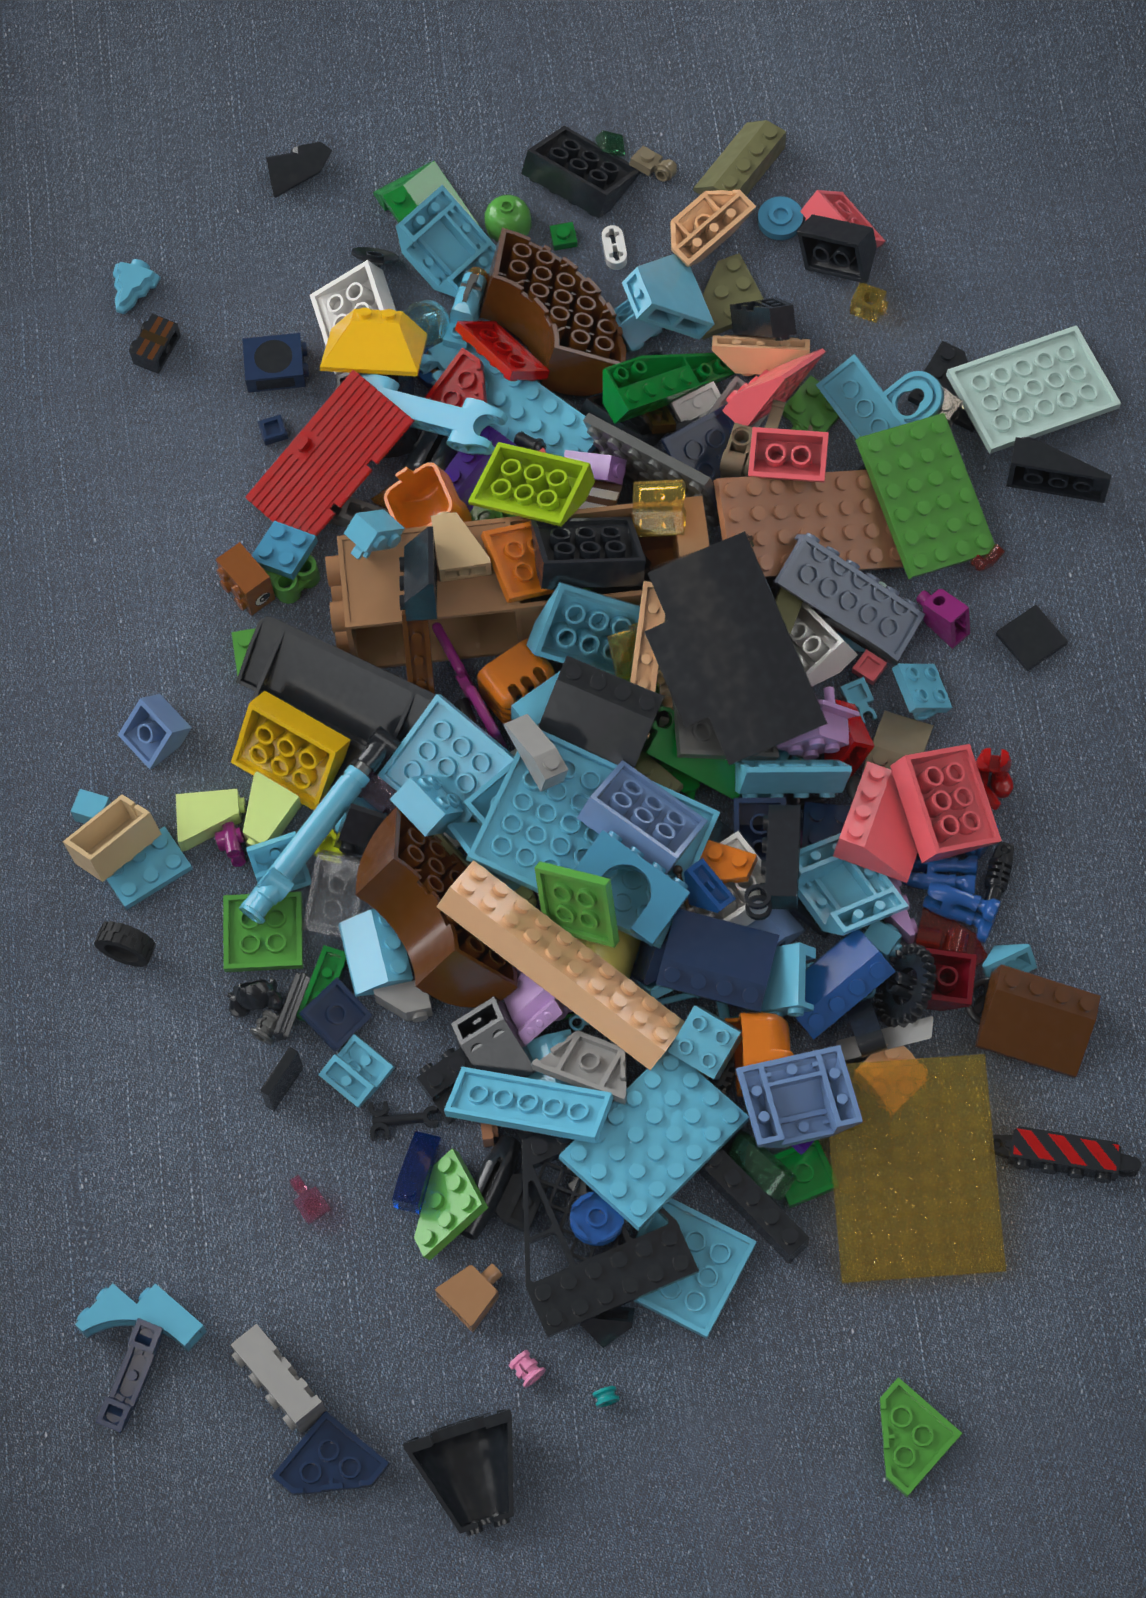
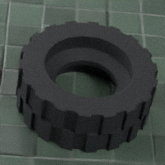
M114 921L102 923L94 942L95 947L105 956L117 962L135 967L147 966L156 947L154 940L146 933L132 926Z

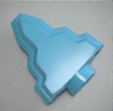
M133 259L131 264L120 262L115 265L113 277L115 278L114 287L117 290L115 297L116 311L126 314L135 306L138 298L145 297L150 289L156 288L161 277L150 270V266L146 262Z

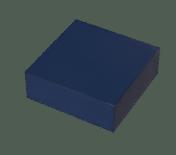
M281 414L257 421L265 446L288 439Z

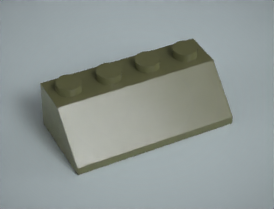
M768 120L747 122L695 185L693 191L701 195L704 191L741 190L747 196L785 149L786 131Z

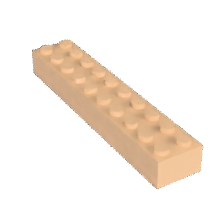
M474 860L450 886L437 905V908L649 1070L654 1067L666 1052L685 1022Z

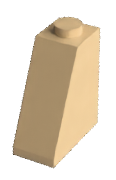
M440 512L437 515L431 516L441 582L492 574L489 556L457 512Z

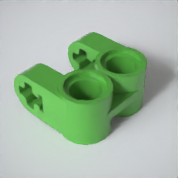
M309 555L294 580L264 569L270 576L274 595L286 604L296 602L304 588H312L320 581L317 563L311 555Z

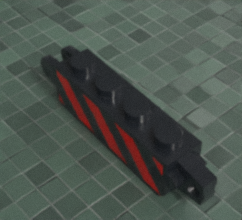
M1022 1126L1013 1130L1012 1135H992L989 1144V1153L1008 1159L1007 1164L1014 1165V1168L1020 1170H1028L1030 1167L1037 1168L1046 1174L1068 1173L1069 1177L1076 1179L1084 1178V1176L1092 1177L1100 1183L1115 1181L1117 1176L1133 1178L1141 1168L1140 1159L1135 1156L1121 1154L1122 1148L1115 1141Z

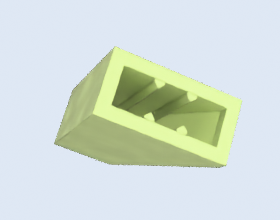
M257 771L253 776L243 827L245 844L248 847L279 837L301 808L298 795Z
M238 789L176 794L177 836L181 851H187L214 837L215 832L223 830L222 825L227 822H234L235 825L242 822L241 813L246 812L245 799L244 797L240 798Z

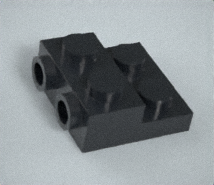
M461 1047L456 1051L454 1048L445 1051L441 1055L442 1060L435 1065L432 1063L426 1064L419 1070L420 1075L417 1077L418 1084L434 1106L437 1107L448 1125L457 1119L446 1117L444 1109L461 1067L475 1069Z

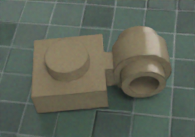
M642 146L631 157L629 163L630 166L647 176L655 172L657 179L662 182L671 180L677 172V165L673 160L667 159L662 161L663 156L645 146Z

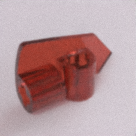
M923 907L915 945H921L930 949L976 954V967L986 960L988 955L977 939L976 933L954 920L939 916Z

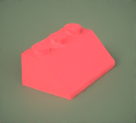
M817 190L800 211L806 218L805 221L814 214L873 227L843 192ZM873 227L878 248L884 244L885 240Z
M752 427L748 477L755 476L767 479L824 483L829 432Z

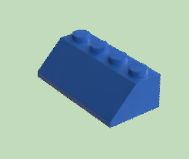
M860 929L853 931L806 968L805 1002L813 1004L814 1011L804 1012L803 1016L794 1018L812 1039H815L896 971Z

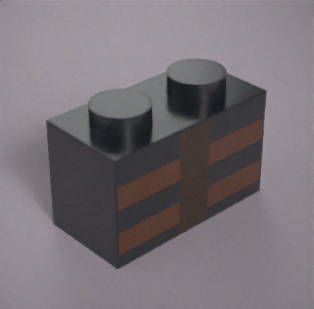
M152 313L148 321L142 324L141 333L137 340L132 341L129 353L133 364L159 374L180 339L181 334L178 323Z

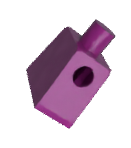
M938 589L932 595L924 590L917 596L916 602L923 607L925 624L952 649L970 634L969 607L943 589Z

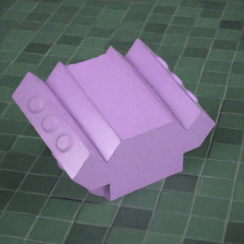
M517 969L518 988L504 998L511 1019L518 1028V1035L526 1046L553 1021L564 1019L572 1010Z

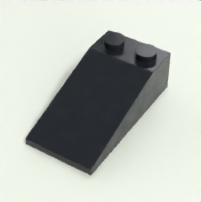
M1016 437L1006 487L1105 503L1112 475L1042 441L1034 440L1030 437Z

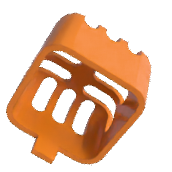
M528 639L522 640L495 658L477 674L479 694L502 724L512 721L511 716H509L511 715V710L508 709H511V705L517 702V696L522 695L524 697L529 693L528 689L530 687L537 688L555 675V670L548 660L534 655L527 647Z

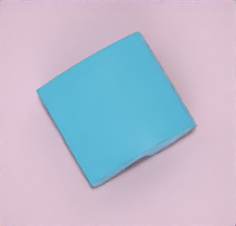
M295 831L246 847L257 883L295 836ZM306 864L293 879L294 886L290 891L313 884Z
M353 1034L338 1055L334 1054L318 1075L356 1107L360 1108L396 1067L359 1036Z

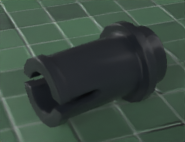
M519 431L514 438L513 443L518 447L536 451L542 448L546 450V443H544L543 439L533 438L523 431Z

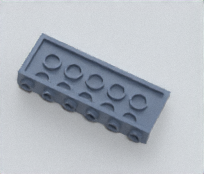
M806 533V535L797 534L794 539L798 542L774 583L825 617L835 620L861 635L898 661L925 615L918 610L919 605L909 599L905 601L900 598V593L890 586L885 588L879 584L880 579L876 576L861 572L859 570L860 566L848 559L845 561L840 558V553L829 546L825 548L819 544L820 539L810 533Z

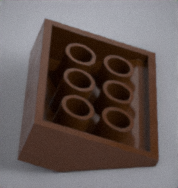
M1001 964L990 975L975 1047L1075 1078L1077 1077L1096 1022L1101 996Z

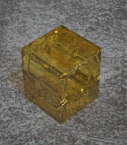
M859 282L851 300L850 314L877 323L880 315H885L889 302L886 301L887 291Z

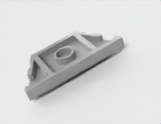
M577 1030L569 1035L564 1042L553 1046L550 1049L551 1053L541 1060L536 1058L531 1063L532 1070L577 1087L611 1092L614 1101L624 1105L627 1102L626 1052L616 1044Z

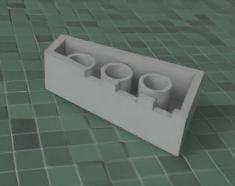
M257 1324L231 1344L234 1353L231 1355L241 1368L246 1365L251 1371V1374L248 1376L258 1389L263 1386L268 1393L265 1398L274 1410L280 1407L285 1414L282 1419L291 1431L297 1428L301 1434L304 1433L326 1411L317 1395L314 1396V1393L304 1379L297 1376V1372L285 1357L280 1355V1351Z

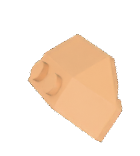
M741 190L704 191L671 220V251L687 267L701 262L735 233L756 209V206Z
M713 335L712 351L735 374L753 376L754 374L761 375L766 369L771 371L781 364L809 354L810 339L801 340L790 337L788 340L775 341V338L752 335Z

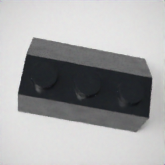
M812 214L797 230L805 270L866 284L869 280L877 249L873 227Z
M603 394L586 398L580 410V413L584 416L590 413L652 447L664 436L652 434L642 415L614 424L603 404Z
M427 527L404 546V557H399L400 572H404V576H399L400 591H404V595H399L400 611L405 610L406 621L438 619L437 559L433 527Z

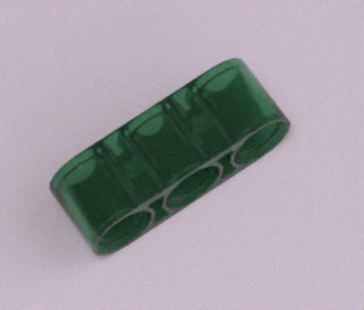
M739 1131L725 1151L759 1187L777 1200L783 1199L797 1179L790 1169L765 1147H758L756 1139L744 1131Z

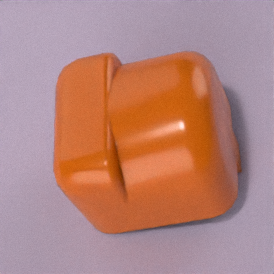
M427 462L414 471L405 467L397 472L395 475L399 481L390 486L384 496L389 514L404 528L432 526L431 516L437 515L440 512H457L463 522L472 521L469 509L460 500L449 475L432 462Z
M740 1012L738 1018L724 1019L726 1022L742 1030V1040L734 1052L737 1097H743L736 1068L794 1055L790 1049L789 1025L780 1015L767 1012Z

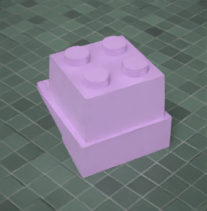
M834 687L823 688L825 700L818 699V702L828 724L777 745V749L786 751L789 755L802 756L805 760L816 759L822 753L838 752L841 747L849 745L848 719L860 716V713L836 704Z

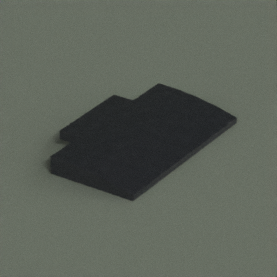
M745 531L648 573L668 620L644 631L684 726L689 727L709 718L729 765H734L828 724Z

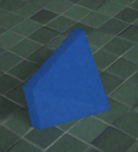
M703 858L684 871L685 883L688 885L686 890L690 892L688 900L691 906L719 913L736 899Z

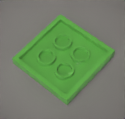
M539 861L534 869L541 912L575 938L615 948L619 942L611 879Z
M301 891L289 892L282 901L273 905L265 915V922L263 924L254 922L239 910L240 905L249 894L223 895V953L225 972L303 968V910Z

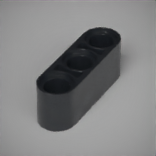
M870 998L858 1002L847 1012V1016L861 1056L865 1057L886 1050L887 1046Z

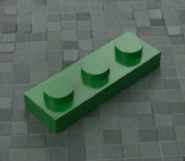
M323 946L298 1013L336 977L339 980L341 979L347 963L345 951ZM297 1013V1016H296L297 1019L306 1022V1021Z

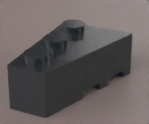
M777 297L730 304L732 330L735 334L775 338V341L790 339L789 335L797 334L793 304Z

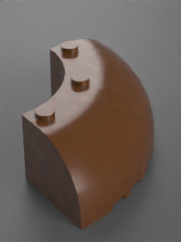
M502 227L492 259L479 317L495 321L501 327L513 333L526 345L532 355L550 370L547 379H540V384L548 390L573 396H590L602 393L603 369L626 361V346L622 339L623 331L622 327H619L617 324L615 310L610 302H606L600 295L602 291L590 277L585 278L578 272V266L566 257L561 259L551 252L552 248L546 245L541 247L530 242V237Z
M396 807L377 828L363 853L357 872L355 895L374 908L394 929L405 946L412 962L415 987L419 988L422 992L444 1003L459 1007H478L492 997H496L500 1001L518 988L516 967L437 908V905L450 886L467 867L455 853L450 855L445 850L440 838L436 835L433 838L431 836H424Z

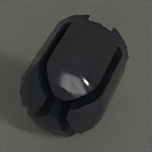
M422 430L405 460L403 468L407 467L414 471L421 465L432 462L445 471L459 451L447 445L448 436Z

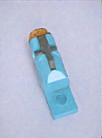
M472 267L464 274L450 312V322L443 337V346L461 350V348L467 349L469 343L462 339V336L455 331L457 321H478L480 305L488 283V274L484 269Z

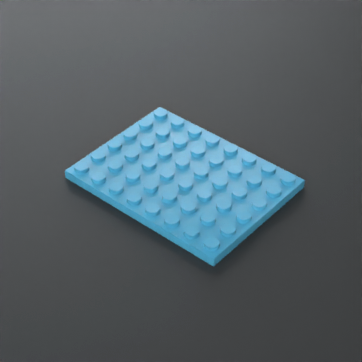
M545 731L542 732L555 745L569 769L564 782L540 792L517 751L466 858L467 861L472 862L474 860L485 869L537 893L538 887L534 867L539 861L574 870L599 836L596 831L587 827L577 817L589 797L618 766ZM656 783L708 820L675 864V866L680 865L683 872L681 875L685 883L684 871L699 861L720 812ZM626 868L613 870L605 878L611 879L618 930L639 939L630 932V929L650 901L649 885L645 878L634 870ZM672 870L667 874L672 880L676 877ZM673 919L653 946L660 949Z

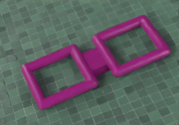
M439 622L433 623L432 630L457 674L456 679L470 705H474L490 736L508 750L504 738L442 625Z

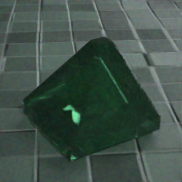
M602 130L595 138V142L603 152L624 157L623 135Z

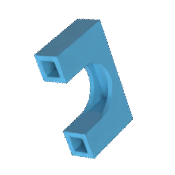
M602 830L574 870L605 877L613 870L622 868L640 873L649 885L650 901L631 927L630 932L652 947L690 894L686 890L688 885L677 877L672 880L665 875L666 870L658 863L653 862L650 864L644 860L643 857L645 855L637 848L631 846L629 849L621 843L623 839L613 831L607 833Z

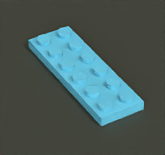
M461 1067L444 1112L446 1117L597 1144L614 1098L611 1092Z

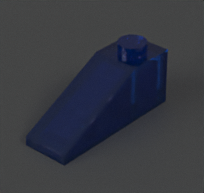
M415 1131L392 1197L394 1208L417 1214L421 1213L441 1137Z

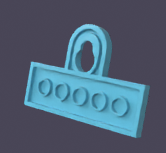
M855 354L816 384L856 439L934 416L940 410L944 397L939 381L924 371L907 373L883 391ZM915 389L923 390L924 399L920 402L918 410L912 415H902L897 406L899 398L906 392H912Z

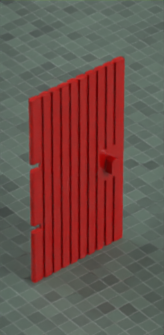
M352 370L245 498L272 522L277 521L317 537L335 516V513L331 510L332 506L336 504L341 508L373 471L367 465L372 460L378 465L414 423V420L355 370Z

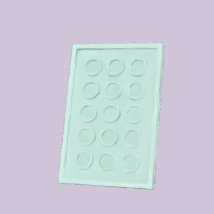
M1077 325L948 369L946 373L989 454L1014 446L1016 437H1030L1034 439L1119 409L1121 405L1119 398Z

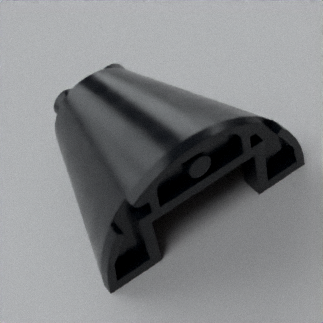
M510 1409L498 1410L493 1415L489 1412L427 1432L424 1437H414L403 1443L404 1450L460 1534L466 1532L467 1536L480 1533L484 1531L482 1526L493 1523L494 1527L510 1523L509 1518L514 1516L512 1414Z

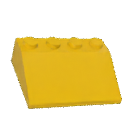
M263 691L248 705L231 763L253 776L256 771L298 795L301 804L315 810L326 796L341 767L351 739L267 691Z

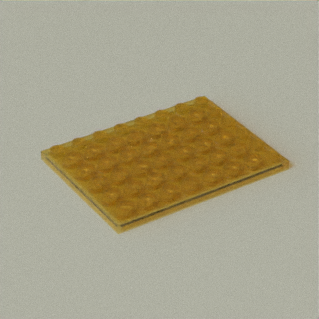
M985 1054L846 1064L863 1122L829 1137L841 1284L1006 1272Z

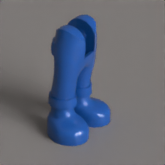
M970 855L963 860L952 857L921 863L920 857L916 856L912 871L923 873L911 872L908 882H903V884L928 890L930 883H945L975 895L978 856ZM936 872H950L954 874H937ZM957 872L965 874L963 876H956Z
M930 883L927 890L928 896L924 898L923 907L944 918L964 922L969 926L973 924L977 928V939L985 943L996 919L1001 901L994 898L984 900L982 896L973 895L945 883Z

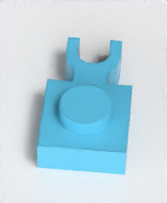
M864 677L840 687L845 701L856 705L864 724L866 723L863 718L865 713H869L873 721L877 719L874 709L868 705L874 701V698Z

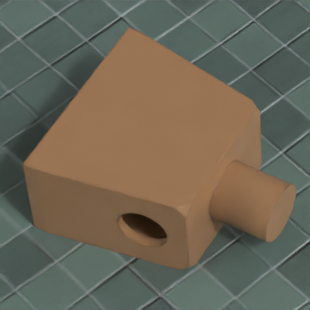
M493 1264L489 1265L482 1273L474 1266L469 1265L435 1289L436 1296L473 1332L499 1298L498 1291L493 1284L502 1276V1273Z

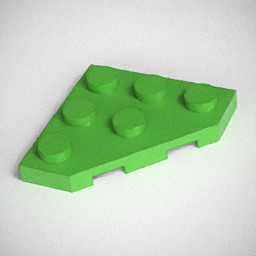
M453 1148L433 1165L414 1236L423 1257L428 1260L434 1258L488 1209L460 1153Z
M898 1377L880 1397L885 1476L893 1486L908 1497L960 1438L962 1432Z

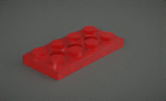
M457 321L455 331L462 336L465 342L470 343L478 354L483 355L490 362L491 366L504 374L503 376L507 380L513 382L517 380L536 381V379L548 378L550 370L497 322Z

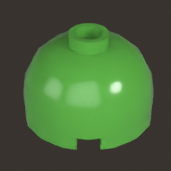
M510 194L501 195L495 198L486 208L484 215L485 228L489 237L498 242L502 227L525 236L529 234L532 226L531 212L527 204L519 197Z

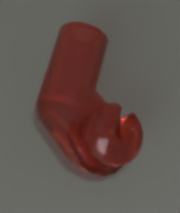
M996 543L984 558L976 555L975 558L971 559L970 564L975 567L976 571L982 572L993 566L1006 551Z

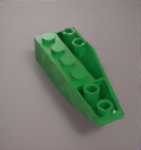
M715 353L639 356L603 369V404L614 424L669 405L671 402L713 381L716 384L733 376L735 373Z

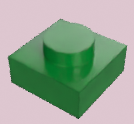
M573 222L549 226L554 251L577 247Z

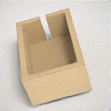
M120 795L66 838L63 843L75 864L103 882L124 864L131 861L145 847L151 845L162 834L149 811L138 804L136 805L135 802L126 796Z

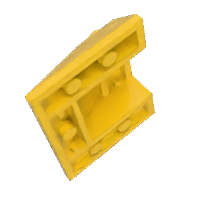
M369 308L353 309L331 328L320 364V371L351 373L352 370H355L357 373L418 376L427 342V333L403 311H395L393 309L371 310Z

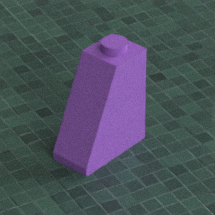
M565 450L564 457L590 463L595 480L622 485L627 460L612 455Z

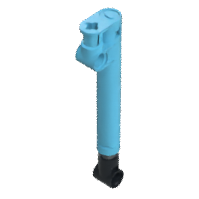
M381 725L367 740L366 744L368 746L356 758L358 762L355 766L349 765L344 775L340 776L257 883L246 900L240 905L239 910L254 922L263 924L265 922L264 917L271 907L285 898L294 886L293 879L338 823L350 804L355 801L361 793V789L365 788L370 779L367 776L370 772L375 773L384 758L388 759L400 744V741Z

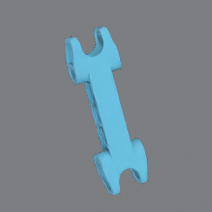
M359 374L414 420L410 427L448 436L447 445L463 453L491 455L495 447L487 438L481 437L480 433L486 426H502L508 420L503 411L482 400L466 398L463 406L458 407L398 392L399 383L389 377L378 374Z

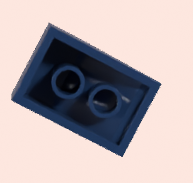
M786 797L733 799L734 833L739 831L761 860H766V853H762V837H767L768 831H763V816L768 815L769 805H786Z

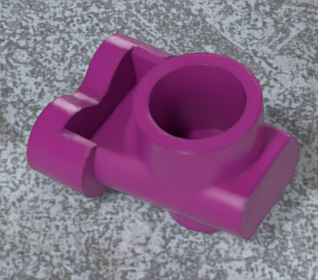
M227 822L222 825L223 830L215 832L216 843L220 852L226 851L227 857L231 858L232 865L240 867L246 863L244 851L241 847V843L245 842L241 827L236 828L234 822Z

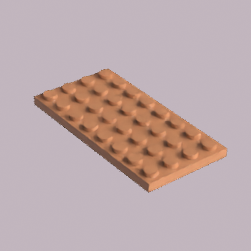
M867 470L826 472L824 483L767 479L755 476L718 478L713 481L722 540L744 531L748 535H752L753 550L765 578L778 576L798 542L794 538L797 534L806 535V533L819 538V544L825 548L829 546L840 553L839 557L846 561L848 559L858 564L860 571L904 568Z

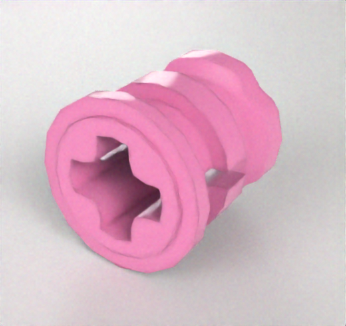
M528 1350L518 1354L509 1364L510 1369L517 1371L516 1376L524 1380L523 1386L525 1388L535 1383L546 1371L544 1367L539 1368L537 1366L538 1362L535 1358L531 1359L529 1357L530 1352Z

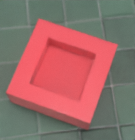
M866 649L853 666L852 673L860 678L864 677L866 682L874 685L887 667V662Z

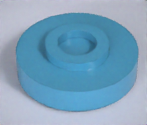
M788 197L770 198L761 205L758 211V226L761 232L771 239H790L797 234V230L803 224V214L800 212L802 209L796 201Z

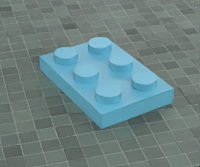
M165 826L159 829L162 835L155 839L151 845L145 847L131 861L124 864L111 877L106 879L126 910L193 870L191 864Z

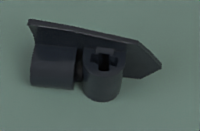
M322 142L296 146L290 153L266 157L273 196L277 198L319 174L332 153V149Z

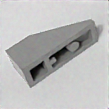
M528 714L504 724L508 735L540 792L564 782L569 769L555 745Z

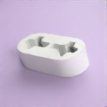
M607 226L602 231L605 261L610 269L620 270L627 264V251L623 232L618 226ZM609 235H614L616 243H611ZM613 252H617L619 257L618 261H615L613 257Z

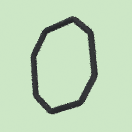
M825 619L827 624L862 648L867 649L890 664H898V661L861 635L835 620Z

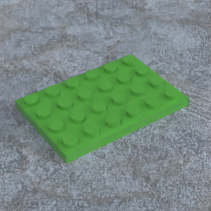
M944 413L865 435L855 440L908 579L987 556L997 551Z

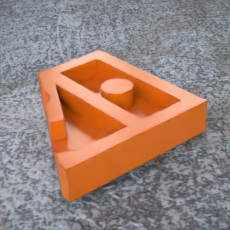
M708 840L700 859L703 858L724 884L728 882H748L758 861L756 854Z

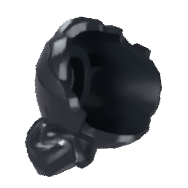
M271 978L269 983L267 980L259 979L234 986L233 992L227 994L230 1000L229 1011L231 1015L236 1018H242L247 1016L251 1010H260L266 1007L274 1011H280L283 1007V1000L277 992L278 983L276 980Z

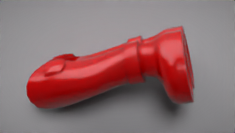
M985 748L981 751L976 761L981 779L987 785L989 773L992 772L991 790L998 798H1006L1011 794L1014 787L1013 780L1008 773L1012 764L1010 754L1005 749H1001L999 756L991 755V748Z

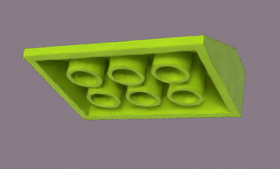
M498 442L468 503L469 505L562 526L586 501L595 483L591 465L588 462Z

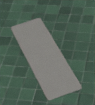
M933 1016L919 1019L913 1024L909 1023L905 1028L898 1025L895 1028L881 1029L887 1045L886 1050L931 1039ZM855 1036L836 1042V1046H841L845 1060L861 1056Z

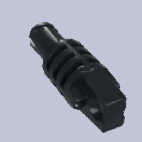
M1002 841L997 843L990 859L984 882L987 889L984 900L992 898L1000 900L1002 893L1007 890L1013 865L1014 845Z

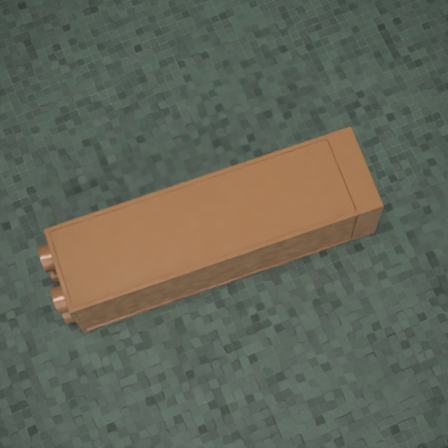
M703 496L578 509L570 517H632L643 553L652 563L651 569L652 566H657V564L660 566V563L663 565V562L666 564V561L669 564V560L673 559L674 561V558L677 560V557L680 559V556L683 558V555L686 556V554L688 555L710 546ZM513 516L464 523L487 553L481 539L483 531L531 521V519ZM432 526L405 528L401 534V541L396 547L373 551L368 558L362 556L361 559H357L351 554L356 546L352 540L346 535L337 536L338 555L325 557L328 585L331 587L332 602H330L331 624L333 633L335 632L337 648L351 653L379 668L406 666L402 611L404 610L400 611L399 595H404V591H400L399 576H404V572H400L399 557H404V546L427 527ZM437 560L438 619L429 620L432 663L449 661L432 630L433 623L439 622L442 625L460 659L496 656L503 654L522 640L529 639L534 623L548 600L531 602V598L507 603L492 564L491 575L441 582ZM642 590L602 595L640 606Z

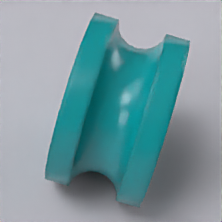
M616 1386L604 1387L592 1393L593 1398L597 1399L595 1403L597 1408L610 1406L620 1400L619 1396L615 1395Z

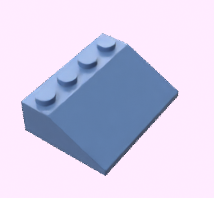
M623 760L589 797L577 819L598 834L602 830L607 833L613 831L623 839L621 842L629 849L633 846L645 855L643 857L644 860L650 864L656 862L666 870L665 875L672 870L708 821Z

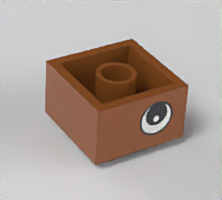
M240 542L216 558L218 565L216 572L222 579L219 582L227 593L232 592L236 597L234 600L242 611L246 609L252 616L275 600L270 576Z

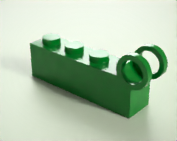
M661 705L659 712L665 710L668 713V723L663 727H659L656 721H654L652 726L654 730L643 752L731 799L738 798L740 794L735 791V764L729 765L725 759L677 757L674 710Z

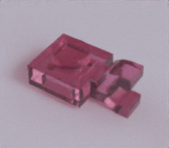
M299 1175L289 1180L290 1185L299 1196L293 1203L308 1225L331 1210L316 1186L308 1190Z

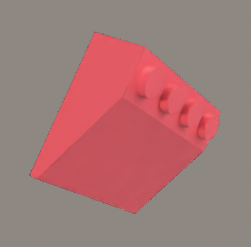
M822 348L781 364L771 371L766 369L759 377L755 376L748 384H743L738 391L734 390L726 398L725 401L728 404L722 411L735 423L749 427L770 413L773 400L786 402L826 351Z
M970 744L905 755L890 766L921 863L942 860L1002 841Z
M867 761L833 857L907 883L918 851L891 769Z

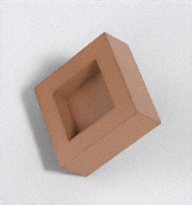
M481 1123L484 1147L494 1146V1137H499L498 1127Z

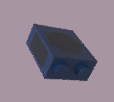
M300 333L242 339L245 382L248 393L306 387L305 378L309 377L308 363H304V357L308 356L307 343L302 342Z

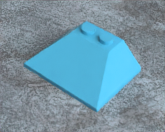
M443 185L396 225L402 254L434 290L456 297L464 274L472 272L473 274L486 276L489 273L496 245Z
M839 833L800 849L798 897L824 932L844 936L908 909L909 905L886 875L833 857L841 834Z

